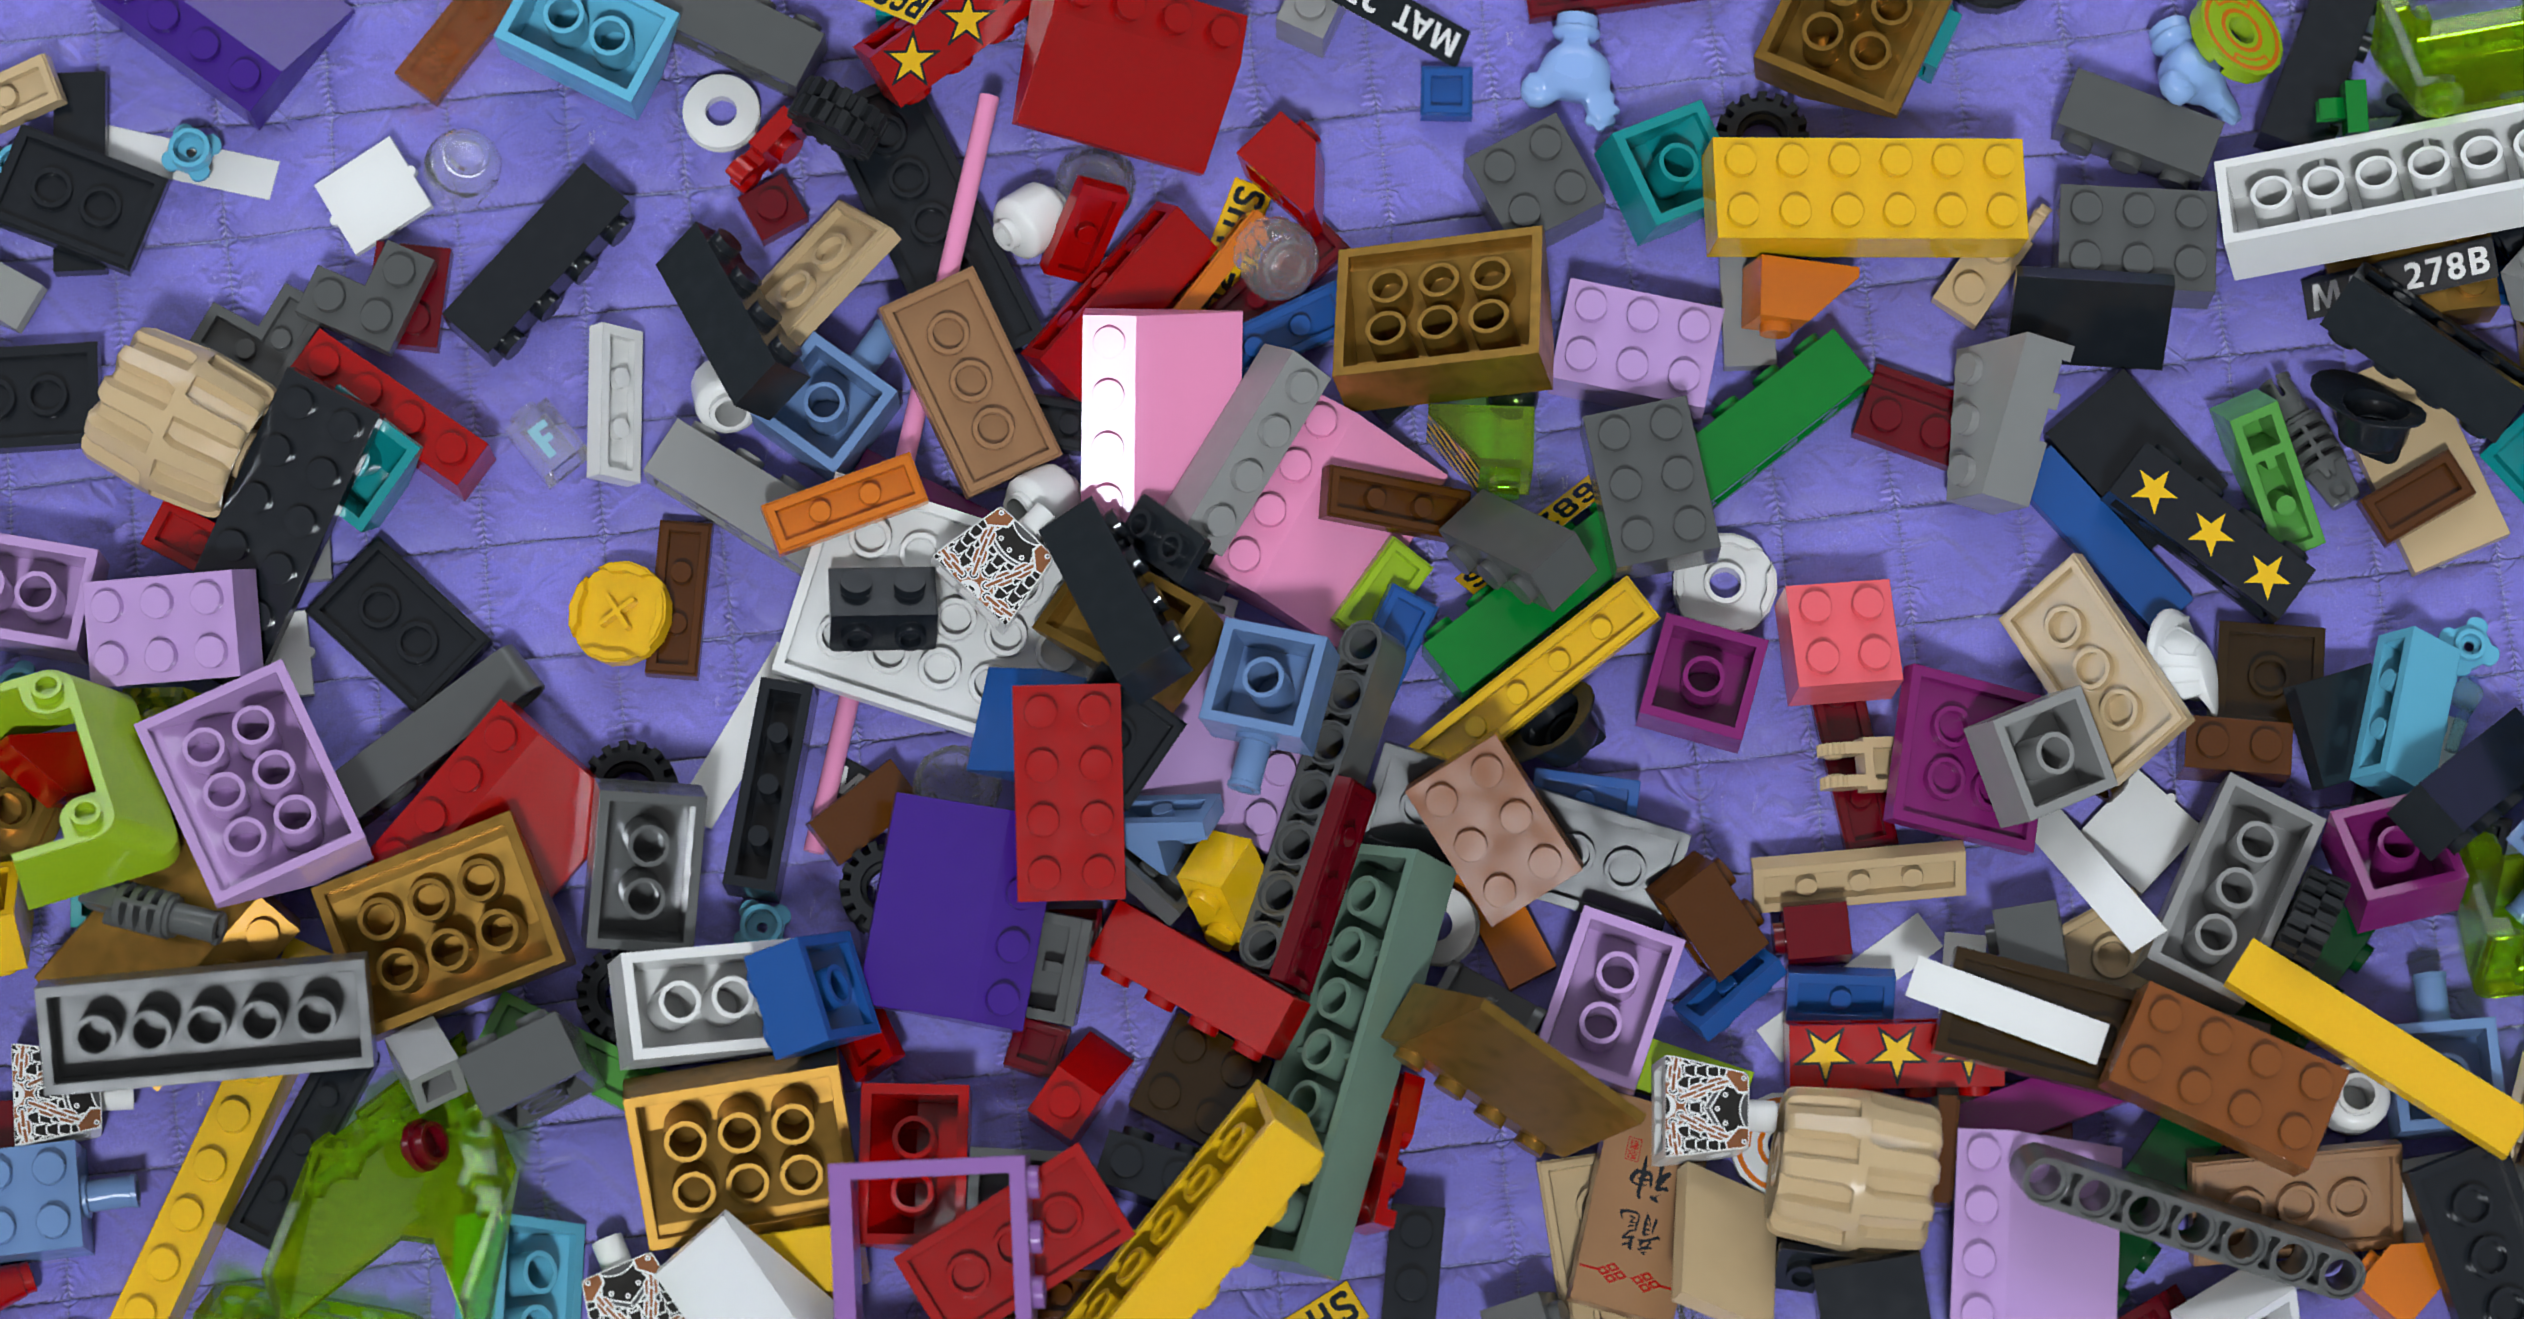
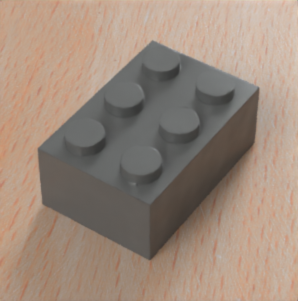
M2060 184L2053 202L2052 267L2171 274L2175 277L2172 308L2207 309L2216 292L2218 191Z
M1687 396L1582 416L1580 436L1613 582H1619L1626 575L1631 579L1717 562L1721 543Z
M608 778L594 779L581 936L586 948L651 951L694 947L707 808V795L701 785Z
M540 1009L529 1013L515 1022L517 1030L499 1039L496 1033L485 1035L466 1046L469 1054L456 1059L484 1119L509 1134L606 1086L579 1028L557 1011L547 1014L545 1009Z

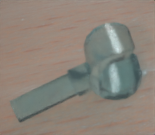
M2462 676L2456 683L2451 704L2460 709L2454 717L2445 746V751L2452 754L2458 752L2466 724L2483 698L2482 688L2465 676Z

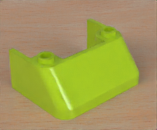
M52 669L0 683V741L7 735L43 733L75 723L96 792L74 798L65 805L60 814L63 839L11 854L28 910L161 871L176 861L181 850L180 840L166 795L134 727V724L142 721L134 699L124 692Z

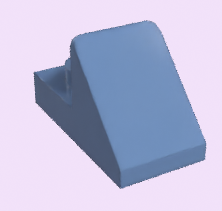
M1220 793L1138 795L1129 810L1124 812L1125 847L1159 873L1169 875L1184 852V844H1193L1207 840L1225 811Z

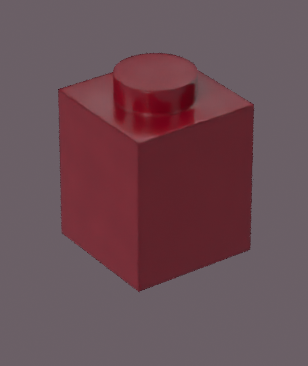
M1847 901L1782 908L1779 915V923H1771V938L1774 955L1783 954L1785 969H1787L1788 965L1826 966L1849 963L1853 953Z

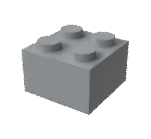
M2081 685L2049 693L1963 728L2000 828L2031 822L2118 785Z

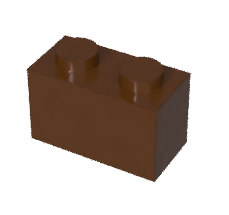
M2193 715L2196 721L2178 735L2175 778L2177 780L2221 783L2231 772L2258 786L2281 788L2291 776L2293 723Z
M1694 850L1644 890L1675 935L1686 940L1684 948L1699 970L1720 983L1767 946L1769 942L1759 929L1764 923L1759 912L1746 898L1740 901L1731 888L1736 883V879L1729 868L1718 857L1710 860Z

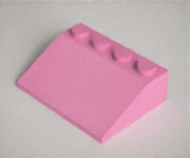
M1085 308L1083 313L1081 502L1092 496L1105 512L1114 508L1124 523L1127 521L1140 497L1144 494L1154 498L1163 506L1165 505L1242 380L1243 311Z
M1321 395L1222 557L1215 555L1208 569L1229 583L1226 592L1301 632L1327 636L1337 650L1344 631L1330 620L1389 536H1395L1407 547L1410 546L1414 537L1318 519L1322 468L1332 464L1444 486L1448 479V475L1358 413Z

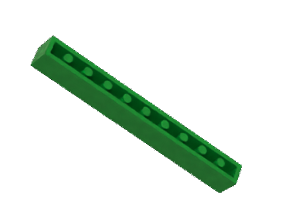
M1834 328L1823 337H1820L1817 333L1807 337L1793 350L1792 353L1795 355L1793 360L1781 369L1776 364L1768 367L1752 382V385L1755 387L1754 390L1741 400L1736 395L1725 400L1712 412L1711 416L1715 420L1701 431L1694 427L1713 510L1868 391L1873 379L1872 373ZM1595 502L1589 508L1592 515L1577 526L1570 521L1563 525V527L1576 532L1598 570L1554 612L1534 602L1527 605L1520 601L1511 591L1503 587L1496 590L1487 585L1466 602L1465 605L1469 610L1454 621L1449 616L1443 618L1426 632L1424 637L1427 639V642L1423 644L1422 657L1460 704L1468 700L1616 584L1613 582Z

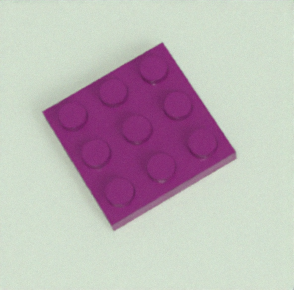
M1915 663L1904 666L1883 821L2020 855L2034 853L2038 819L2000 828L1963 728L2042 696Z

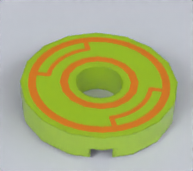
M2198 0L2196 2L2197 5L2191 10L2189 18L2192 38L2200 54L2209 64L2215 60L2224 68L2220 72L2223 76L2244 84L2257 83L2262 81L2280 65L2283 55L2281 34L2272 16L2257 0ZM2231 30L2239 37L2240 41L2232 34Z

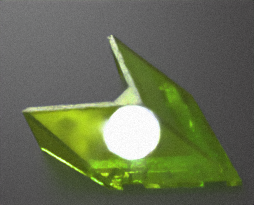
M462 1030L449 1040L458 1058L469 1054L466 1049L468 1042ZM397 1079L356 1110L357 1119L335 1135L328 1131L312 1144L261 1271L277 1319L301 1318L400 1241L435 1245L462 1318H492L519 1173L505 1141L502 1129L484 1119L467 1081L466 1084L469 1092L419 1114L400 1080ZM419 1118L436 1121L441 1124L447 1133L450 1145L447 1159L440 1163L435 1170L426 1173L414 1170L403 1158L400 1149V1141L405 1125L409 1121Z

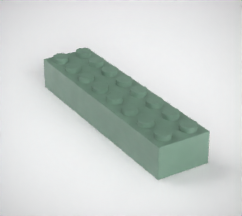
M1361 843L1313 991L1310 996L1294 993V995L1312 1005L1281 1061L1275 1059L1268 1087L1308 1115L1325 1155L1322 1158V1166L1315 1178L1307 1185L1301 1184L1288 1199V1207L1283 1217L1274 1226H1266L1254 1241V1248L1247 1262L1260 1268L1340 1281L1402 1065L1401 1062L1393 1057L1396 1048L1382 1039L1381 1036L1414 983L1425 985L1456 876L1454 868L1418 849Z

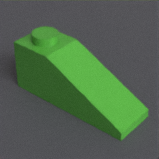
M2255 388L2209 408L2225 457L2251 511L2266 524L2264 531L2280 543L2283 540L2292 542L2304 552L2326 543L2278 401Z

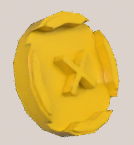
M630 561L608 562L598 567L599 571L594 572L590 577L586 576L577 585L569 603L568 625L572 636L576 638L580 648L592 659L612 667L632 666L650 657L665 641L672 624L673 603L666 585L648 568Z

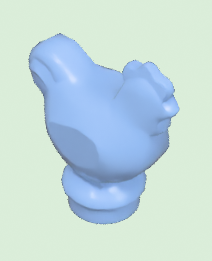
M1582 11L1559 13L1552 33L1561 44L1546 54L1537 72L1528 74L1522 82L1520 93L1521 99L1529 108L1541 109L1559 100L1581 104L1584 106L1587 114L1584 120L1585 124L1601 132L1605 128L1614 126L1616 122L1614 117L1620 113V109L1614 105L1615 95L1610 91V67L1607 59L1590 46L1600 37V31L1597 29V16Z
M2175 15L2155 24L2149 32V38L2152 42L2151 49L2153 54L2163 59L2158 69V79L2162 95L2174 105L2182 106L2186 103L2203 106L2221 121H2225L2232 126L2242 119L2239 111L2240 106L2227 88L2226 77L2220 73L2224 68L2215 60L2209 64L2200 54L2192 38L2191 28L2186 17Z

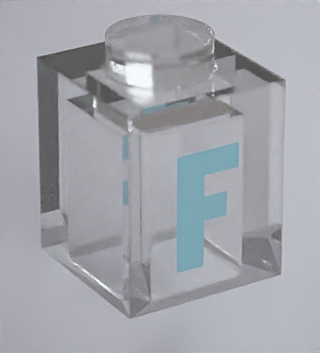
M547 397L537 405L535 402L527 403L510 418L511 425L505 429L510 442L549 490L587 461V447Z

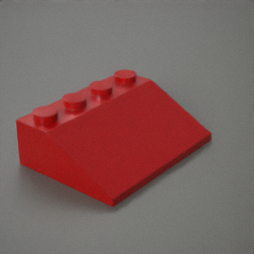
M1031 0L1012 124L1201 176L1205 173L1241 65L1248 16L1196 0Z
M500 699L373 844L370 850L375 861L366 864V866L504 812L512 811L547 890L553 899L588 858L594 779L598 777L516 703Z

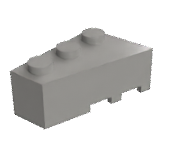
M2025 332L1957 349L1954 368L1955 382L1951 417L1950 454L1947 470V502L1992 515L2029 507L2047 445L2046 442L2040 441L2048 409L2057 411L2061 394L2054 393V388L2062 360L2071 362L2075 346L2031 332Z

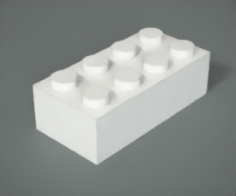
M792 938L620 953L607 964L620 1070L748 1059L773 1055L772 1049L769 1048L763 1036L762 1028L764 1022L757 1000L748 988L746 979L748 971L743 957Z

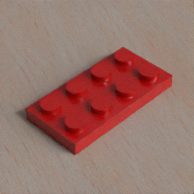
M1121 684L1012 686L1017 902L1126 899Z
M1080 1142L1039 1166L1041 1198L1032 1199L1033 1221L1042 1220L1043 1253L1035 1254L1036 1276L1044 1275L1047 1291L1137 1234ZM1010 1185L893 1258L930 1319H1003L1015 1311Z

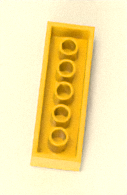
M1712 137L1701 157L1706 257H1759L1761 254L1780 257L2015 258L2029 239L2023 139Z
M1257 1079L1134 1231L1137 1235L1123 1243L1062 1319H1191L1198 1309H1206L1216 1298L1220 1290V1282L1232 1268L1237 1269L1247 1261L1253 1251L1254 1241L1265 1227L1274 1226L1283 1217L1288 1207V1199L1301 1184L1307 1185L1318 1174L1325 1153L1308 1115Z

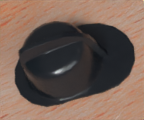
M2327 369L2318 371L2311 377L2310 387L2314 395L2336 411L2338 436L2345 446L2385 464L2395 463L2407 442L2411 428L2419 427L2426 422L2427 413L2422 407L2399 397L2378 382L2364 375L2348 370Z
M1583 681L1579 682L1505 740L1519 763L1537 757L1553 767H1568L1577 763L1590 749L1606 739L1605 728L1593 711L1595 695L1590 685Z

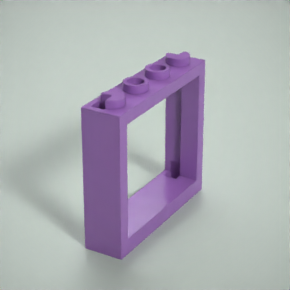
M1030 1154L828 1164L834 1319H863L858 1179L1009 1173L1015 1319H1037V1309L1046 1308L1044 1275L1036 1276L1035 1254L1043 1253L1042 1220L1033 1221L1032 1199L1041 1198L1039 1165L1031 1166Z

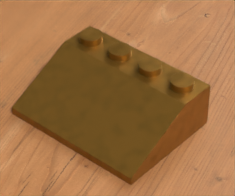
M1781 0L1753 56L1755 79L1801 98L1897 119L1953 0Z
M1543 225L1339 250L1332 377L1345 407L1354 412L1553 390L1554 340L1546 238Z
M512 811L504 812L311 888L334 954L368 951L376 1041H381L404 1027L418 1023L430 1016H434L435 1019L501 994L504 991H509L577 964L560 916Z
M175 817L174 823L181 844L180 854L176 861L166 869L128 881L179 893L184 898L186 904L214 911H224L228 916V925L221 943L213 945L206 941L178 934L174 938L166 940L106 925L101 922L104 913L92 911L37 972L34 978L40 982L47 979L274 960L301 931L300 918L274 896L217 908ZM157 1086V1087H152V1088H154L156 1091H158L162 1086Z
M1414 983L1381 1036L1382 1039L1396 1048L1393 1054L1395 1059L1414 1071L1421 1072L1423 1068L1437 1077L1433 1083L1437 1089L1458 1101H1461L1463 1097L1467 1098L1477 1106L1473 1112L1474 1115L1494 1128L1501 1129L1503 1125L1517 1134L1513 1140L1517 1146L1541 1158L1544 1152L1566 1157L1642 1124L1647 1115L1483 997Z
M837 1046L794 1058L775 1060L774 1055L623 1079V1105L650 1252L684 1246L725 1209L755 1234L830 1222L828 1164L856 1162Z

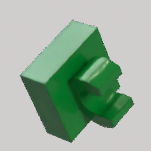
M2366 79L2345 80L2339 86L2340 97L2321 98L2315 102L2316 123L2341 121L2342 137L2369 132Z

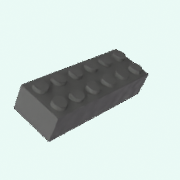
M368 951L41 980L34 988L44 1097L374 1067L378 1059Z

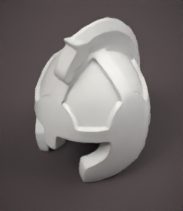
M2172 608L2162 610L2151 624L2145 647L2182 701L2187 699L2195 702L2203 701L2207 706V716L2217 717L2219 709L2218 673L2210 649L2195 635L2189 622L2190 616Z

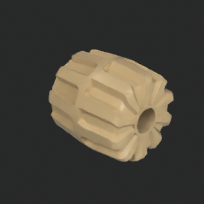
M142 327L133 335L130 345H124L118 352L113 375L104 376L98 388L100 401L88 412L85 421V434L82 437L81 449L89 460L140 491L205 517L216 518L219 517L277 389L273 384L213 349L157 328Z
M1799 1086L1787 1088L1779 1104L1777 1126L1772 1136L1765 1193V1222L1768 1231L1778 1237L1847 1252L1855 1250L1889 1254L1923 1249L1928 1239L1929 1222L1933 1221L1935 1212L1933 1189L1934 1186L1939 1184L1941 1173L1938 1159L1943 1145V1131L1939 1109L1928 1103L1862 1089Z

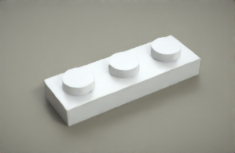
M605 322L589 326L587 478L629 487L641 483L643 332Z

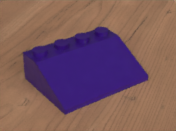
M91 0L102 17L259 131L355 13L354 8L342 0Z
M899 792L895 793L862 966L874 1007L1006 1033L1023 1032L1047 901L1017 902L1014 810Z

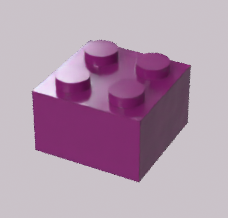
M1666 612L1635 726L1738 754L1769 640Z
M2407 794L2330 811L2320 846L2332 874L2351 883L2344 902L2357 934L2459 909L2469 880V875L2460 854L2457 853L2454 856L2447 848L2430 862L2386 814Z

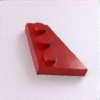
M1408 1072L1398 1075L1354 1232L1371 1235L1394 1229L1397 1211L1388 1209V1202L1395 1195L1397 1188L1400 1189L1403 1186L1407 1167L1403 1166V1161L1398 1159L1400 1149L1405 1150L1414 1135L1426 1078Z

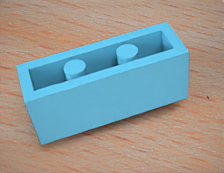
M2416 626L2378 636L2349 780L2384 798H2390L2409 793L2418 783L2438 768L2444 736L2448 729L2447 720L2453 690L2457 683L2460 649Z

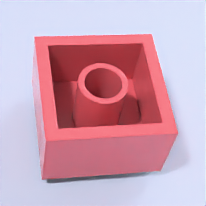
M1890 579L1785 586L1774 607L1788 706L1892 699L1903 681Z

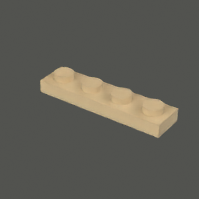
M1963 840L1751 858L1752 905L1759 913L1781 912L1783 907L1846 901L1847 906L1965 896V846Z

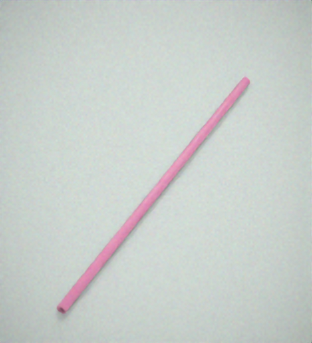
M979 94L936 282L960 271L1000 99L992 94ZM912 385L895 457L910 452L915 463L926 414ZM839 695L811 819L837 799L859 701ZM808 829L803 850L813 854L824 855L825 850Z

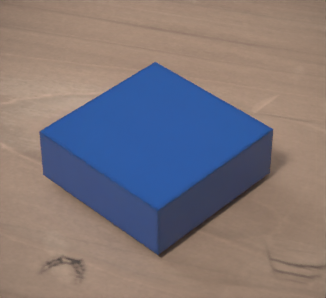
M1421 66L1420 121L1472 122L1473 67Z

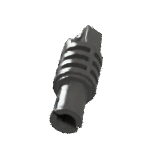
M2285 371L2275 375L2277 384L2285 396L2280 395L2271 378L2259 387V390L2278 401L2303 477L2311 484L2332 511L2344 507L2360 496L2359 489L2346 460L2345 452L2321 412L2308 408L2292 381L2290 373Z
M124 881L115 884L114 887L108 886L79 895L78 901L84 904L86 908L104 913L101 922L106 925L166 940L174 938L178 934L218 945L223 940L228 925V916L224 911H214L186 904L184 898L179 893L131 881Z

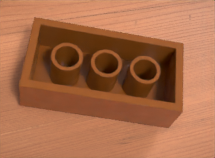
M2149 981L2137 989L2096 1088L2296 1177L2310 1169L2350 1071L2155 982Z

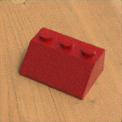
M861 1083L859 1162L970 1157L972 1128V1091L970 1085ZM969 1175L858 1179L860 1246L903 1252L963 1215L967 1209Z

